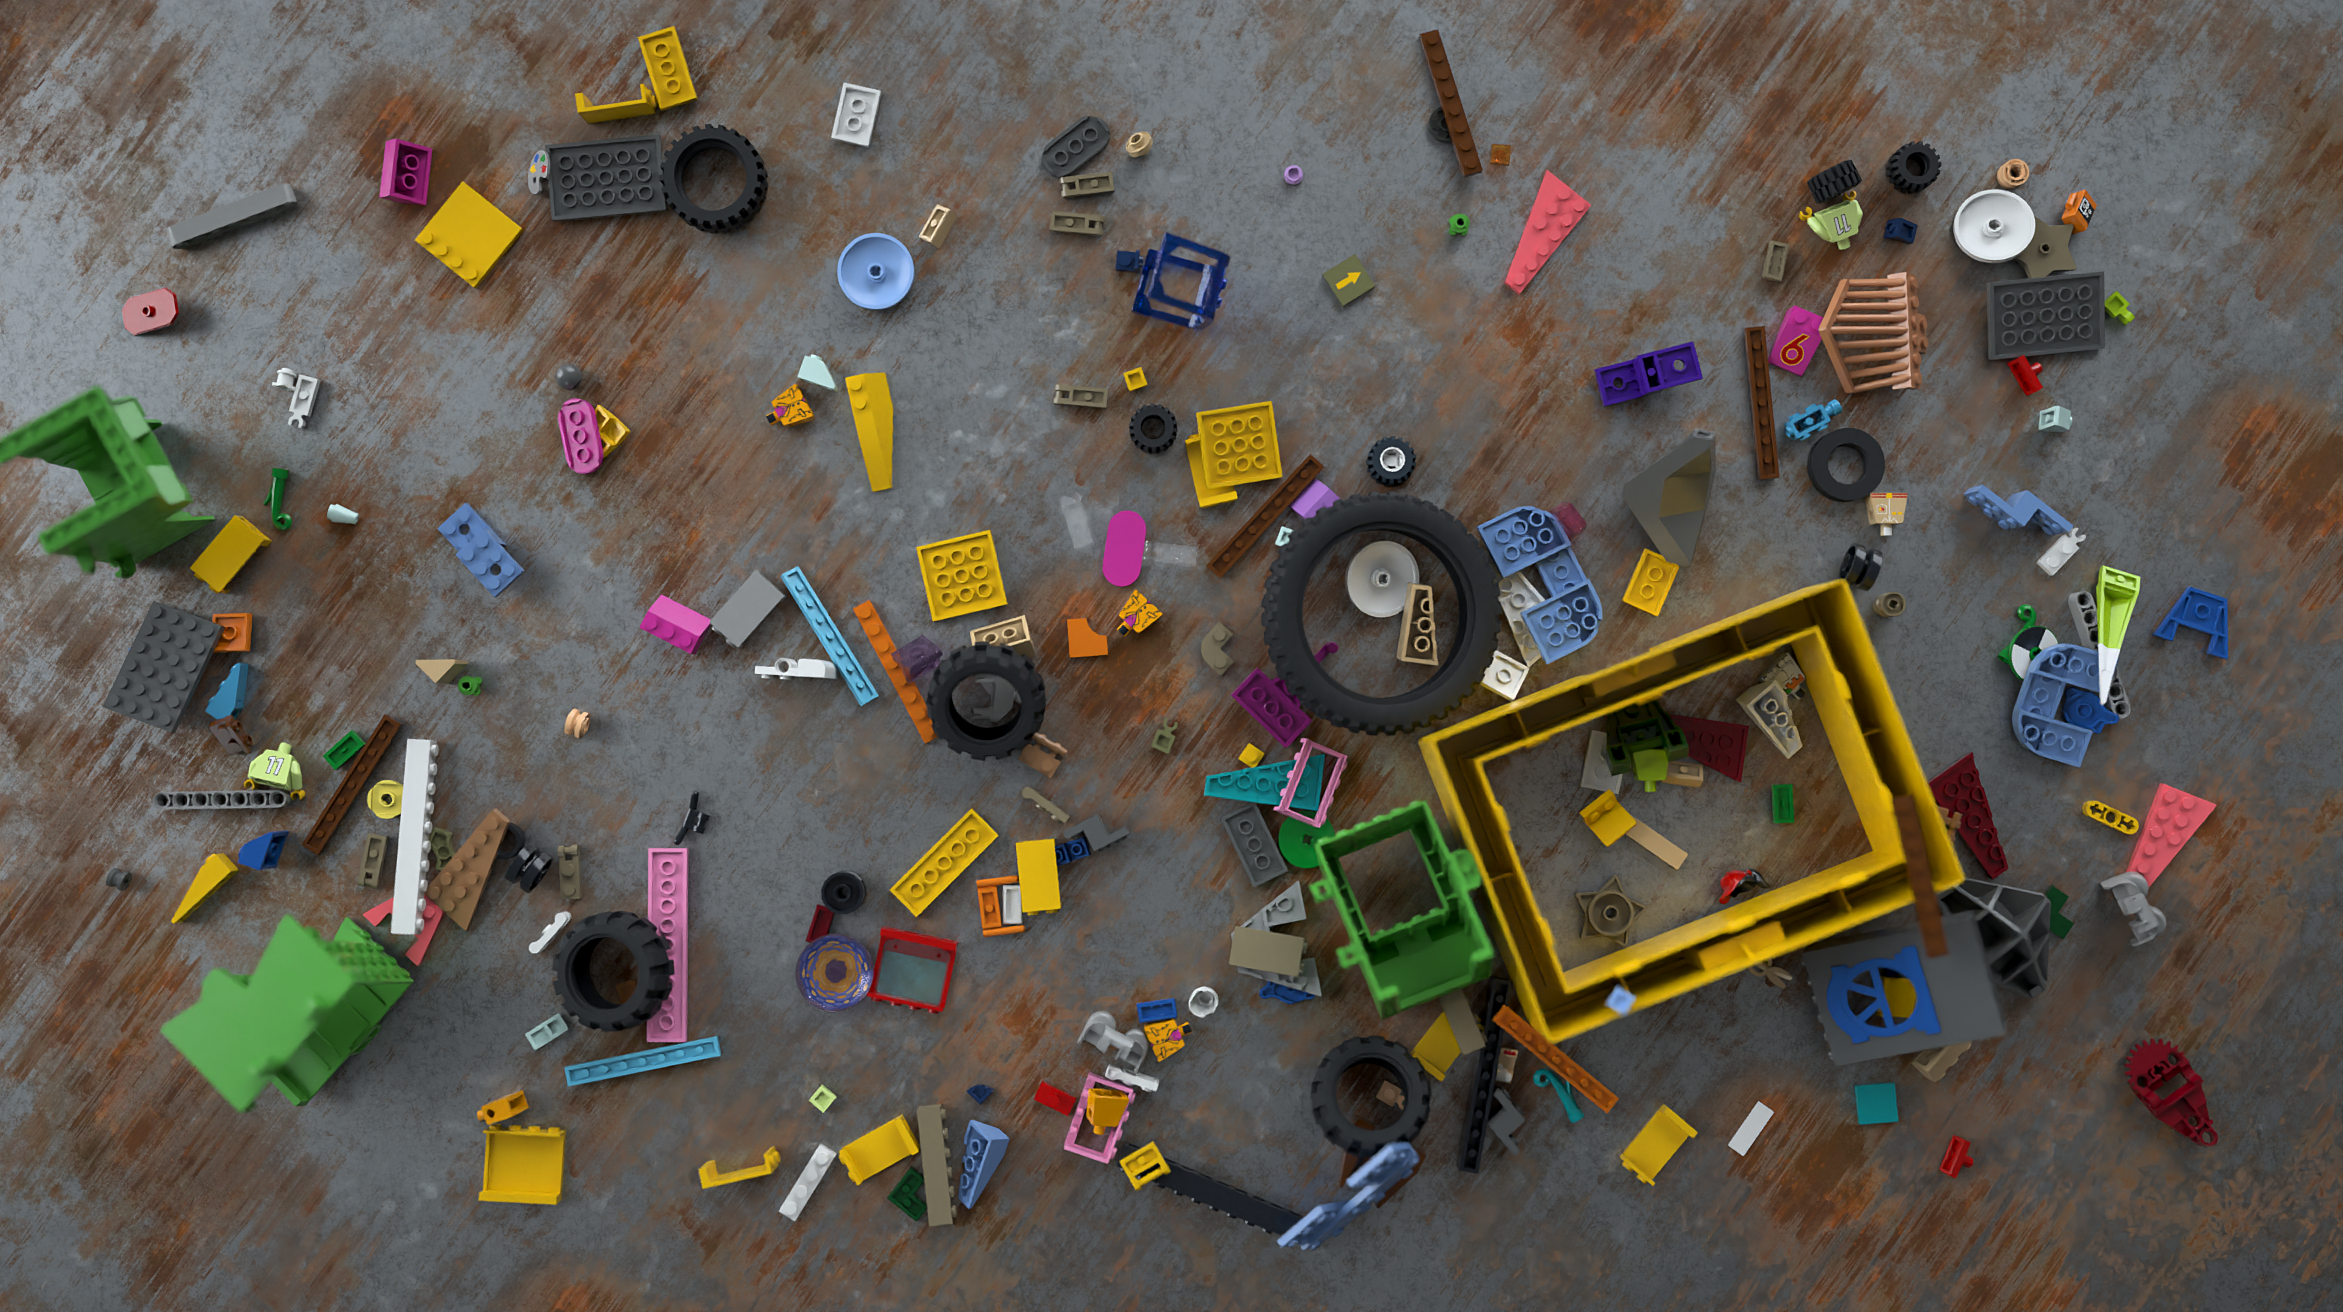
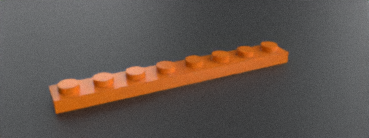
M871 600L853 608L924 743L926 744L937 738V735L931 727V718L927 716L926 702Z
M1503 1005L1492 1020L1604 1112L1608 1113L1619 1098L1506 1005Z

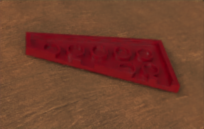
M1669 714L1673 722L1683 730L1689 746L1688 757L1741 783L1749 730L1748 725Z
M1969 752L1926 783L1936 804L1949 810L1947 817L1953 818L1955 812L1962 814L1960 820L1962 823L1956 832L1988 877L1994 880L2008 870L2009 867L1997 837L1998 832L1993 824V816L1985 790L1979 779L1980 774L1974 763L1973 752Z

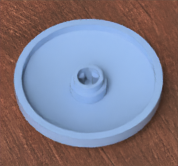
M870 233L854 239L846 246L838 262L837 275L843 292L854 304L864 309L877 311L889 309L899 304L908 295L914 282L915 268L909 251L899 240L882 233Z

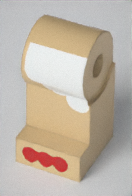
M1501 1045L1495 1078L1496 1082L1511 1083L1514 1064L1518 1055L1516 1048Z

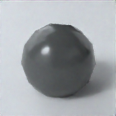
M564 364L557 369L555 379L561 388L572 390L583 380V375L577 366Z

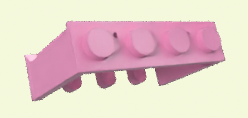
M1302 738L1300 740L1303 743L1302 749L1294 757V760H1296L1293 771H1289L1287 774V778H1289L1286 789H1282L1280 792V796H1282L1279 807L1274 806L1273 810L1310 826L1320 828L1326 821L1327 815L1325 813L1327 808L1333 803L1334 797L1332 795L1334 790L1339 787L1341 772L1347 766V755L1315 743L1308 738ZM1312 748L1338 758L1314 820L1288 809Z
M1089 1071L1064 1143V1149L1107 1164L1110 1159H1114L1117 1149L1114 1148L1115 1142L1121 1139L1123 1130L1120 1128L1122 1122L1126 1123L1129 1111H1127L1129 1103L1132 1104L1136 1093L1133 1092V1086L1113 1081ZM1095 1081L1123 1090L1129 1098L1118 1126L1111 1128L1103 1153L1074 1143L1087 1107L1088 1090L1094 1087Z

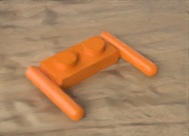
M1017 875L976 880L984 938L1025 932L1024 925L1002 927L997 885L1018 883L1019 877Z

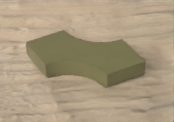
M434 827L429 841L431 849L437 857L436 870L441 872L456 854L452 846L454 834L439 827Z

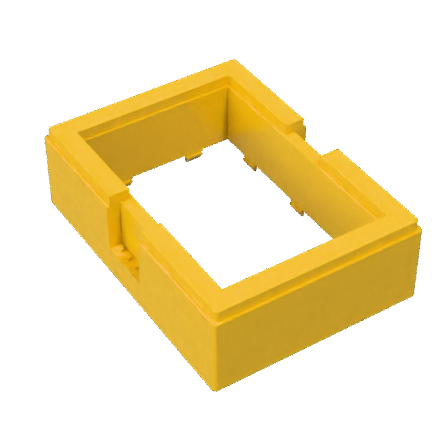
M1844 580L1802 588L1649 648L1650 652L1590 675L1576 676L1419 738L1420 750L1459 849L1467 850L1472 854L1481 874V883L1475 890L1510 979L1513 981L1512 984L1526 1020L1530 1026L1550 1042L1559 1041L1622 1016V1014L1606 1005L1616 987H1619L1635 998L1626 1013L1628 1014L1913 902L1891 798L1910 794L1914 797L1935 893L1963 881L1964 875L1848 585ZM1790 642L1873 851L1562 973L1552 947L1555 941L1546 919L1542 920L1508 835V831L1511 829L1502 807L1497 806L1480 762L1525 745V748L1550 739L1549 735L1633 702L1638 704L1663 695L1662 691L1746 658H1750V660L1774 652L1775 647Z

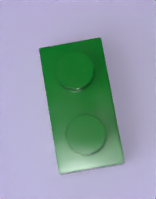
M351 730L328 750L323 757L334 770H339L366 743L354 730Z
M1771 785L1773 823H1795L1793 785Z

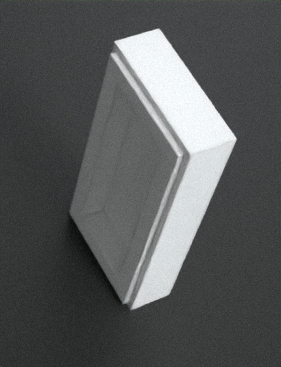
M1003 885V924H1022L1020 885Z

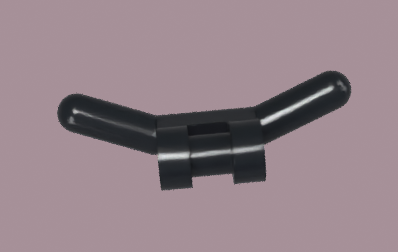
M696 790L691 793L687 814L682 827L674 839L675 845L681 844L689 829L701 834L705 831L704 825L709 820L710 815L696 810L699 792ZM694 817L699 818L697 824L692 823Z

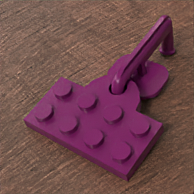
M1328 641L1314 655L1318 663L1329 653H1336L1338 645ZM1257 667L1232 692L1231 696L1284 748H1287L1312 720L1299 708L1301 704L1296 698L1297 695H1291L1284 685L1285 680H1280L1278 676L1270 680Z

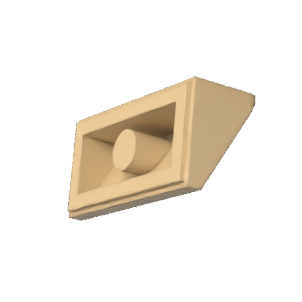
M937 204L919 238L940 248L957 215L950 209Z
M1681 761L1668 762L1666 780H1662V783L1698 788L1703 782V764Z

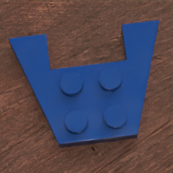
M2187 587L2152 636L2173 641L2179 624L2212 635L2206 654L2227 660V599L2193 587Z

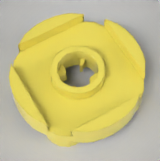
M383 780L376 783L370 789L367 797L370 810H373L376 816L384 819L395 818L401 815L403 784L394 780ZM386 794H390V797H392L391 804L389 805L387 801H384V796L387 797Z

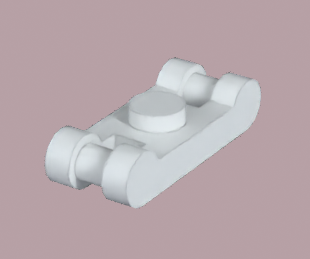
M568 911L558 913L555 916V923L553 925L549 924L542 931L544 935L538 941L532 942L529 945V951L535 954L545 950L572 918L571 913Z

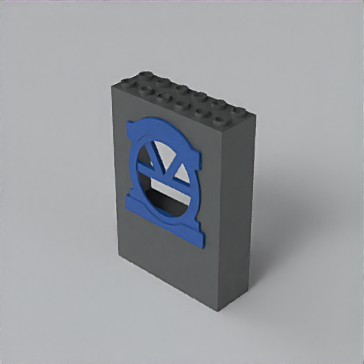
M1973 910L1941 917L1950 955L1933 959L1926 957L1919 922L1806 946L1801 955V962L1803 967L1807 968L1808 974H1806L1808 985H1812L1814 991L1812 999L1814 1004L1818 1005V1019L1825 1028L1823 1036L1825 1041L1829 1042L1831 1048L1829 1049V1056L1831 1061L1834 1060L1836 1066L2006 1034L2007 1022ZM1877 967L1894 969L1904 974L1912 982L1916 990L1917 1003L1913 1013L1907 1020L1898 1025H1894ZM1869 970L1875 989L1854 983L1853 979L1861 972ZM1848 990H1853L1877 999L1861 1014L1855 1016L1848 1005L1847 992ZM1881 1007L1886 1027H1875L1866 1024L1865 1020Z

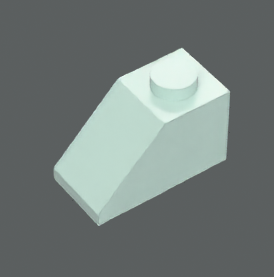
M811 354V357L805 355L798 378L837 392L838 388L822 358Z
M2054 406L2040 411V431L2061 433L2068 431L2072 425L2071 411L2068 409Z

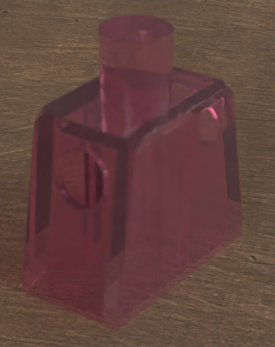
M1561 502L1549 511L1563 527L1569 541L1582 533L1586 528V522L1570 502Z

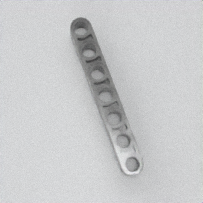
M281 184L166 228V232L172 248L182 249L292 208L298 203L292 186L290 184Z
M2086 591L2072 593L2068 597V605L2082 645L2085 648L2098 651L2097 608L2094 599ZM2079 596H2081L2083 599V603L2081 605L2078 602ZM2086 614L2089 617L2088 623L2084 620ZM2092 632H2093L2094 635H2095V640H2094V641H2092V639H2091V633H2092ZM2116 666L2109 690L2111 687L2113 688L2114 693L2111 696L2108 691L2104 706L2109 711L2117 713L2116 706L2118 705L2120 707L2119 718H2125L2130 714L2131 708Z
M289 790L170 791L157 793L153 797V805L157 809L279 808L290 806L294 800L290 798L292 792ZM280 794L284 796L283 803L279 801ZM223 795L226 797L225 804L221 800ZM242 795L245 797L244 804L241 802ZM261 795L265 798L263 804L260 801ZM165 796L168 798L167 805L164 803ZM184 796L187 797L186 805L183 802ZM203 796L207 799L205 804L202 801Z

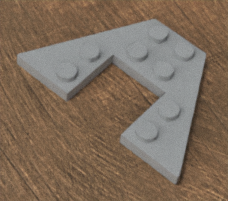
M1299 881L1240 927L1270 932L1269 926L1307 919ZM1314 957L1301 960L1304 962L1303 974L1299 973L1298 977L1237 966L1240 973L1322 996Z

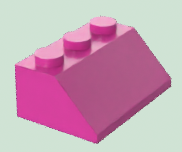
M400 139L386 141L379 198L398 203L426 205L432 148Z
M661 595L647 611L639 628L690 654L696 655L711 626L709 622L711 619Z

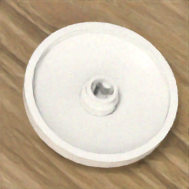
M1998 189L1981 191L1965 200L1958 209L1953 224L1954 237L1962 251L1973 259L1986 263L2006 262L2019 256L2030 244L2035 232L2034 214L2030 206L2014 193Z
M1387 540L1373 541L1358 549L1351 557L1345 572V588L1350 601L1357 609L1374 617H1389L1403 611L1408 582L1419 584V569L1413 555L1404 546Z

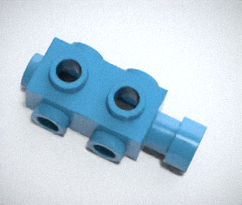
M1836 399L1828 402L1825 407L1822 404L1817 406L1814 403L1805 408V413L1800 415L1797 412L1788 417L1789 421L1784 424L1785 432L1792 440L1799 438L1802 441L1810 437V432L1814 429L1819 432L1828 427L1826 423L1831 421L1829 417L1842 413V407ZM1811 416H1814L1816 418L1815 422H1813ZM1795 425L1799 426V431H1797Z

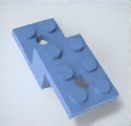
M1983 484L1969 488L1964 493L1969 503L1979 506L1983 509L1982 512L1986 516L1997 520L1998 525L2006 530L2023 527L2029 520L2033 523H2038L2043 527L2042 530L2049 535L2066 533L2073 528L2070 522L2028 490L2012 494L2007 502Z
M464 503L437 528L456 548L458 552L455 555L494 597L497 598L525 572L504 549L506 544L468 503ZM464 525L470 527V532L467 535H463L461 532V528ZM495 565H499L501 573L495 576L492 569Z

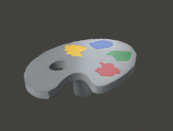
M539 150L534 155L528 172L529 190L535 195H539L542 192V178L548 180L550 174L549 155L543 150Z

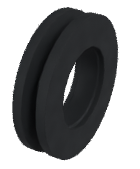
M1841 428L1822 436L1814 444L1808 456L1807 470L1812 485L1821 495L1837 502H1850L1869 495L1878 487L1885 471V458L1879 443L1871 435L1856 428ZM1839 446L1854 448L1860 453L1864 461L1862 476L1853 484H1843L1836 481L1828 469L1830 454Z

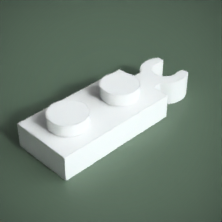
M299 374L289 409L294 415L289 418L288 425L294 426L295 421L299 420L298 428H305L306 421L304 417L311 416L321 380Z
M2078 528L2071 529L2068 534L2069 537L2062 535L2036 562L2050 576L2054 575L2079 549L2076 543L2086 538L2085 534L2079 536V538L2075 536V533L2079 530Z

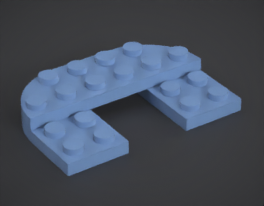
M2056 644L2041 651L2029 665L2014 706L2012 726L2018 741L2029 751L2049 759L2080 767L2093 731L2055 720L2054 716L2066 683L2100 693L2099 652L2074 644ZM2117 658L2114 671H2115V669H2116V666H2117V663H2118L2119 658Z

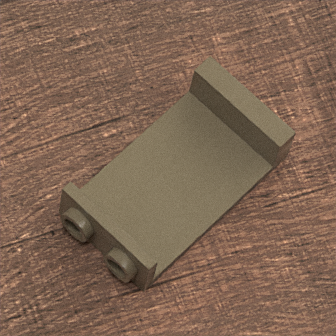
M1235 926L1229 965L1298 977L1299 973L1303 974L1304 962L1301 961L1302 954H1306L1308 943L1304 942L1305 938Z

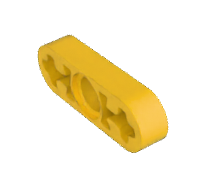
M2087 801L2082 807L2085 816L2123 834H2134L2139 828L2138 821L2135 818L2099 801ZM2090 806H2094L2096 810L2102 812L2100 814L2092 812V810L2089 808ZM2109 812L2115 815L2112 823L2106 820V815ZM2120 821L2129 822L2131 828L2127 829V826L2119 824Z

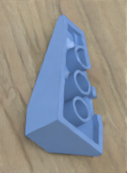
M970 1120L964 1137V1144L967 1145L966 1155H962V1162L965 1165L964 1173L960 1175L958 1199L969 1209L973 1207L1004 1157L1010 1139L1000 1129L975 1120Z

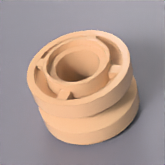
M2020 159L2009 160L1997 171V180L2006 189L2017 188L2029 177L2028 165ZM2010 170L2015 173L2016 177L2011 175Z
M574 708L566 719L564 733L567 735L574 733L576 738L581 739L589 728L590 713L583 712L581 714L580 710Z

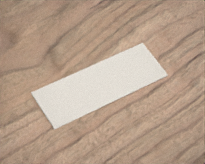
M1758 1101L1728 1146L1744 1156L1774 1112Z

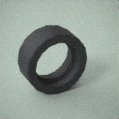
M513 823L509 824L507 830L514 833L516 845L509 852L498 850L497 859L516 857L524 848L525 835L519 826Z

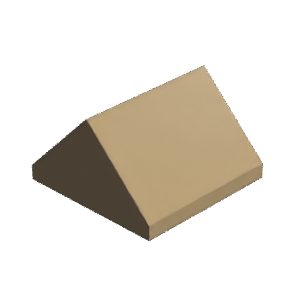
M456 659L416 660V664L435 683L449 684L468 665V661Z

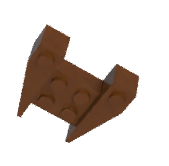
M1357 1114L1351 1122L1365 1130L1374 1131L1375 1129L1372 1122ZM1411 1144L1419 1156V1162L1412 1168L1413 1173L1405 1179L1401 1178L1384 1193L1385 1197L1378 1202L1374 1201L1376 1208L1379 1209L1417 1174L1426 1158L1424 1151ZM1343 1150L1338 1178L1339 1187L1343 1188L1347 1179H1350L1372 1159L1364 1156L1355 1157L1344 1153L1345 1150Z

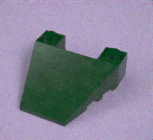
M1656 698L1640 704L1633 702L1607 713L1606 762L1611 776L1631 772L1629 754L1663 746L1668 762L1688 757L1689 746L1683 730L1673 722L1668 712L1662 709Z

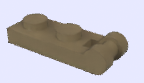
M1112 172L1069 176L1059 179L1063 189L1061 191L1063 199L1114 192ZM1070 184H1075L1076 189L1070 190Z
M1052 211L1050 232L1103 237L1104 230L1102 229V224L1105 222V217L1101 215ZM1089 222L1095 223L1094 228H1089Z
M1055 385L1056 398H1054L1053 403L1055 405L1107 409L1108 389ZM1064 392H1069V399L1064 398Z
M1026 787L1022 790L1024 798H1032L1037 802L1036 807L1043 812L1048 810L1053 814L1051 818L1059 824L1061 822L1066 823L1070 818L1068 814L1032 787Z
M374 833L367 834L358 886L365 887L367 885L373 889L380 888L389 836ZM368 873H372L373 877L368 878Z
M560 845L558 846L561 900L582 898L579 845H572L571 847ZM567 855H572V860H567Z

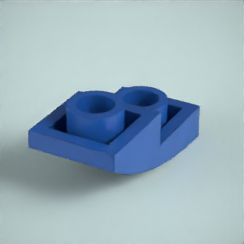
M1085 836L1055 846L1057 866L1091 855Z

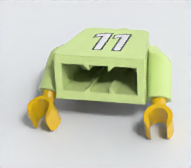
M1855 191L1849 193L1850 197L1845 192L1842 195L1843 202L1816 212L1813 217L1811 216L1812 209L1806 207L1805 210L1809 215H1804L1800 211L1799 218L1803 221L1808 220L1807 224L1823 240L1837 242L1840 250L1849 248L1850 242L1848 237L1858 233V227L1863 215L1858 201L1854 200L1856 197Z
M280 743L277 751L267 749L263 754L250 763L249 780L244 782V787L248 788L252 783V790L258 789L260 784L289 791L294 789L290 798L295 800L296 793H298L300 801L303 800L306 794L301 789L302 774L300 765L289 754L292 746L287 743Z

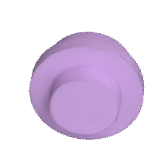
M1291 165L1286 168L1284 178L1287 183L1296 185L1301 182L1303 171L1300 167Z

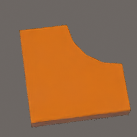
M1086 618L1067 619L1070 658L1108 655L1107 636L1093 632L1088 626Z

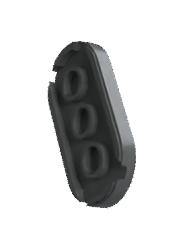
M1084 116L1045 146L1042 155V163L1045 170L1056 178L1069 177L1107 147L1110 139L1109 128L1105 121L1096 116Z

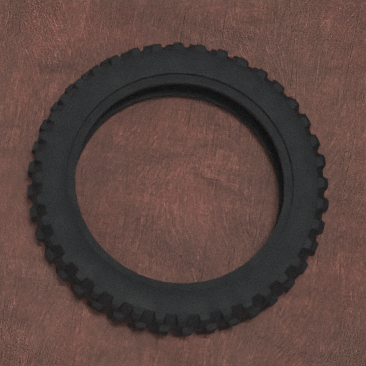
M1369 492L1365 496H1361L1360 493L1351 495L1349 499L1344 501L1338 499L1333 502V506L1327 509L1324 506L1318 509L1316 516L1313 518L1307 517L1301 522L1302 527L1299 530H1293L1288 535L1289 542L1280 547L1278 559L1274 560L1269 568L1272 573L1267 577L1264 585L1267 592L1263 595V599H1261V607L1265 608V611L1262 613L1261 622L1262 626L1266 628L1263 632L1264 644L1270 647L1267 651L1271 663L1276 664L1275 669L1278 678L1285 680L1284 685L1287 687V690L1291 695H1297L1296 698L1305 709L1310 708V711L1315 713L1316 717L1321 720L1326 718V720L1331 722V725L1337 728H1347L1349 732L1359 733V731H1366V734L1371 736H1377L1378 733L1384 732L1386 736L1396 735L1397 731L1411 733L1415 731L1416 727L1426 728L1431 726V721L1435 719H1445L1448 717V711L1456 710L1462 705L1461 701L1463 698H1469L1476 691L1474 686L1481 684L1485 677L1484 670L1490 668L1493 662L1492 652L1497 651L1499 639L1496 637L1501 632L1502 621L1499 620V616L1502 614L1501 602L1497 598L1500 596L1499 585L1494 583L1496 578L1495 571L1491 565L1487 564L1489 558L1483 548H1478L1480 545L1479 541L1472 533H1467L1468 529L1460 520L1453 521L1454 516L1444 509L1439 510V507L1433 505L1432 502L1422 501V499L1412 495H1398L1397 492ZM1365 531L1395 532L1424 545L1446 568L1458 598V631L1446 661L1424 684L1407 693L1393 697H1368L1351 691L1336 682L1326 673L1314 657L1304 630V595L1309 579L1317 564L1339 542L1354 534Z

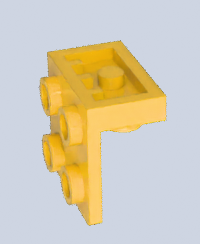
M1610 789L1579 812L1584 823L1606 847H1610L1637 825V822L1621 806Z

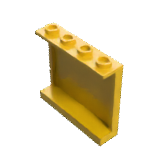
M490 1124V1127L483 1130V1133H486L483 1190L479 1192V1201L556 1205L562 1200L566 1130H560L559 1127H548V1130L540 1129V1126H529L527 1129L521 1128V1125H510L507 1128L502 1127L501 1124Z

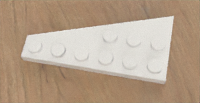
M1487 550L1486 554L1489 558L1487 564L1491 565L1495 571L1496 578L1494 583L1499 585L1500 596L1497 597L1498 601L1501 602L1503 613L1524 662L1529 668L1541 657V654L1520 613L1545 601V599L1520 571L1502 579Z

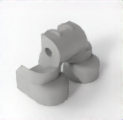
M2130 871L2101 882L2103 889H2112L2123 914L2130 915L2134 913L2137 920L2129 922L2136 938L2130 940L2133 947L2150 942L2156 936L2163 933L2167 923L2165 916L2161 910L2149 905L2146 899L2149 887L2143 875Z
M1097 1011L1093 1013L1078 1038L1077 1044H1081L1083 1040L1094 1044L1103 1054L1110 1044L1119 1049L1115 1060H1124L1136 1066L1134 1073L1137 1074L1150 1048V1041L1146 1032L1135 1028L1122 1034L1115 1030L1116 1021L1109 1012Z

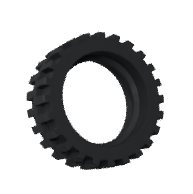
M705 124V129L695 126L692 127L694 131L692 133L682 132L681 136L683 138L678 142L675 139L671 142L673 148L671 151H665L666 162H661L660 164L663 175H659V181L663 184L661 190L667 198L666 201L669 206L688 225H693L703 232L704 229L714 234H717V230L728 233L731 227L740 229L742 228L740 223L745 220L748 223L753 219L750 216L754 211L757 214L761 210L759 207L760 202H765L766 200L764 190H768V183L766 181V177H768L767 170L764 168L763 159L755 147L744 135L741 136L737 130L733 128L727 130L724 125H718V128H714L711 124ZM711 148H723L734 153L743 163L746 171V185L740 197L728 207L715 211L704 210L694 205L686 196L682 184L683 173L691 159L700 152Z

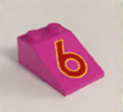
M1795 305L1788 309L1768 355V363L1801 377L1822 340L1819 327L1823 317Z

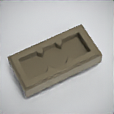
M1769 241L1761 279L1779 283L1782 281L1790 244Z

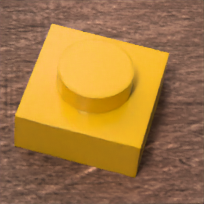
M1141 367L1123 373L1129 392L1148 386Z
M1248 743L1238 759L1253 768L1257 766L1265 753Z

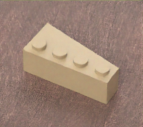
M1408 582L1396 656L1401 661L1438 665L1431 586Z

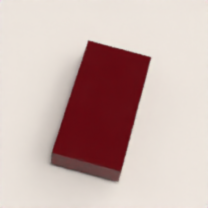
M817 904L805 941L814 944L817 940L828 936L835 913L831 912L826 906Z

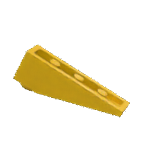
M214 853L205 860L206 863L200 868L171 922L173 924L182 923L239 871L224 853Z

